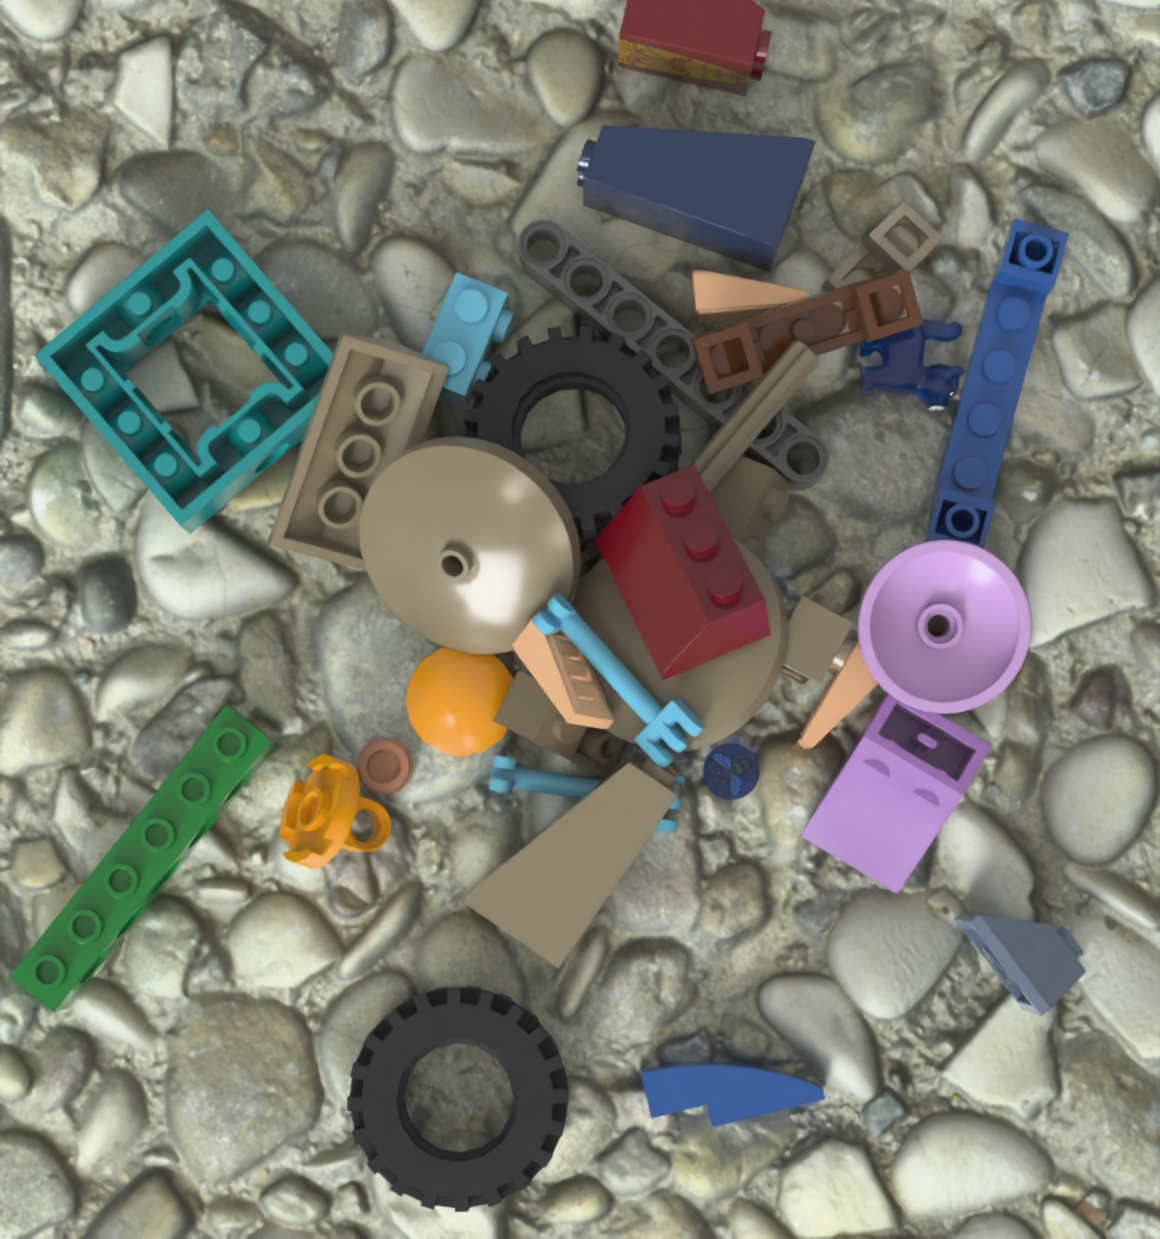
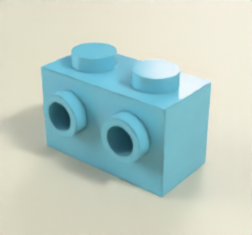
M458 272L454 276L422 354L442 361L450 367L439 396L468 407L473 397L472 388L477 379L479 378L486 382L491 376V363L487 361L495 342L501 344L505 342L513 324L515 313L509 311V293Z

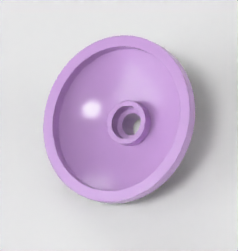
M953 540L928 541L897 553L873 576L863 594L857 618L858 643L869 672L876 682L893 698L912 708L925 712L940 714L959 713L974 709L992 700L1015 678L1025 660L1031 636L1030 610L1019 581L1012 571L996 556L980 547L965 542ZM940 615L946 622V628L941 635L934 637L928 631V621L932 616Z

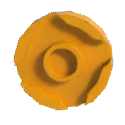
M321 754L312 758L306 766L311 767L314 771L309 775L305 783L297 780L294 781L282 810L279 838L288 841L290 847L287 852H283L285 859L311 869H317L325 866L341 848L354 852H371L380 849L387 842L391 832L390 817L382 805L359 796V776L353 764L327 754ZM361 810L370 816L373 824L372 833L365 842L357 840L351 828L356 814Z

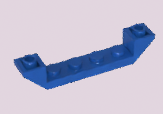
M1015 218L1012 221L988 290L932 495L925 542L953 540L984 548L996 502L991 501L1046 297L1055 286L1069 233Z

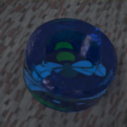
M729 743L718 746L708 754L703 764L702 776L707 789L713 795L724 800H737L745 797L755 788L759 779V765L756 757L749 749L739 744Z

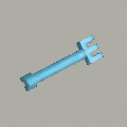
M555 594L547 603L548 608L540 610L532 619L533 624L546 635H553L562 631L647 724L634 741L656 765L665 769L674 758L660 740L663 739L673 750L681 753L689 745V741L676 724L679 723L686 732L696 737L705 728L703 722L681 698L672 699L663 708L583 621L570 603L561 594Z
M494 756L489 790L511 793L512 788L580 799L602 780L516 766L517 759ZM676 775L675 779L682 783V788H684L685 777ZM676 798L669 809L680 811L682 799ZM663 817L655 830L676 833L678 821Z

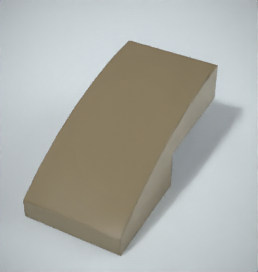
M904 200L824 281L821 288L828 291L904 269L909 270L911 275L942 242L944 237Z

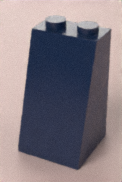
M603 125L597 142L587 139L583 147L576 170L580 172L577 186L583 187V206L770 272L816 141L803 137Z

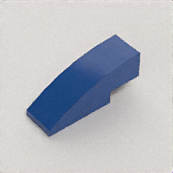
M710 1060L674 1062L640 1068L651 1118L707 1105L710 1121L713 1127L825 1099L823 1088L816 1082L785 1071L749 1063Z

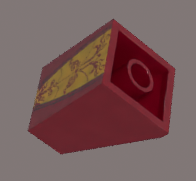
M627 0L619 33L618 67L746 96L750 79L761 81L772 31L762 29L765 10L752 0Z

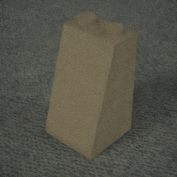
M635 753L485 875L467 894L463 903L559 969L677 798L683 786L682 783L675 779L679 770L672 764L663 769L656 765L649 756L644 758L640 754Z

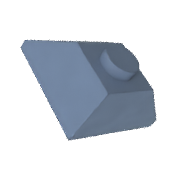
M965 912L954 918L1013 998L1025 1011L1043 1016L1052 1009L1086 972V969L1077 959L1084 952L1074 937L1063 926L1056 931L1050 924Z

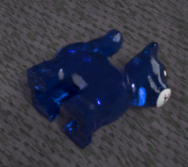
M922 319L923 325L871 342L866 340L859 342V357L870 356L874 351L881 355V365L863 367V370L860 371L861 396H870L876 392L915 395L925 403L929 410L944 409L947 402L957 394L959 377L964 373V369L944 363L925 366L923 363L925 343L928 339L940 342H952L962 335L961 324L956 321L942 324L938 321Z

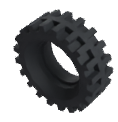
M559 326L547 329L549 340L534 345L528 335L517 340L518 352L508 360L499 353L490 362L493 373L485 382L478 378L474 384L472 391L475 401L472 409L465 408L463 421L466 427V437L498 444L526 459L521 450L520 432L527 414L541 399L560 390L584 389L602 395L617 408L625 424L626 440L615 463L604 474L587 482L564 484L548 479L557 489L572 515L580 542V552L583 553V544L595 542L598 535L640 486L678 471L679 455H682L680 417L677 402L674 403L671 395L670 382L664 373L661 375L656 373L652 367V357L643 349L637 354L632 353L626 349L625 338L613 333L609 342L595 338L594 327L581 326L579 337H562Z
M468 985L466 987L447 988L446 986L436 988L416 997L414 996L396 1007L383 1018L363 1042L360 1054L356 1062L353 1063L350 1077H352L350 1095L347 1097V1111H351L354 1126L352 1135L355 1144L361 1145L369 1160L367 1165L374 1175L377 1172L392 1185L390 1190L402 1197L403 1194H406L421 1201V1206L433 1210L435 1206L455 1208V1212H468L471 1207L485 1204L492 1207L502 1203L503 1198L517 1190L521 1192L529 1186L531 1180L543 1167L546 1168L553 1157V1152L560 1137H562L567 1115L568 1086L565 1066L552 1035L548 1034L538 1021V1018L530 1010L527 1011L512 1001L511 997ZM455 1043L477 1046L495 1057L509 1077L513 1094L510 1117L500 1134L483 1147L464 1152L440 1149L422 1138L409 1120L405 1103L408 1077L417 1062L435 1048Z

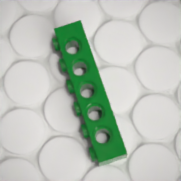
M225 705L9 977L52 1012L67 1009L277 746L278 742L237 709Z

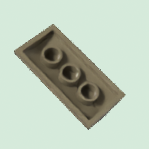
M341 332L268 539L269 545L367 571L359 540V523L364 500L376 478L395 458L404 451L423 442L450 368L448 364L390 340Z

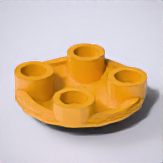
M447 647L440 648L423 659L409 679L405 699L409 721L420 738L439 752L461 757L484 752L502 740L508 730L495 723L493 719L514 679L503 662L493 654H472Z

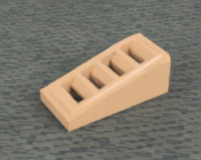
M701 269L692 270L693 318L697 324L738 321L808 297L806 290Z
M531 619L512 645L514 651L567 723L608 729L614 722L593 665L562 631L553 635H546L536 628Z
M858 639L841 670H837L800 732V738L797 742L804 749L813 748L878 685L863 660Z

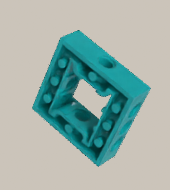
M207 209L34 356L178 524L191 534L304 438L333 353ZM211 302L280 383L267 382L258 386L248 394L251 400L217 428L213 424L199 438L197 445L198 455H196L126 373Z

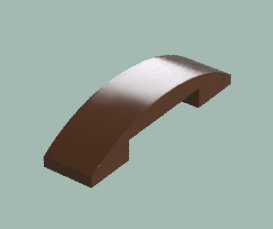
M904 269L848 284L763 311L692 339L707 392L708 394H713L764 377L763 373L768 372L789 345L796 340L807 345L818 356L864 340L871 342L923 325V320L909 270Z

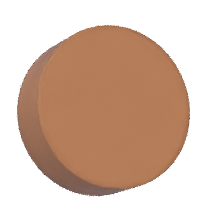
M386 738L374 740L368 743L358 755L356 771L359 780L366 789L379 795L395 794L408 785L413 775L414 765L411 754L406 747L395 740Z

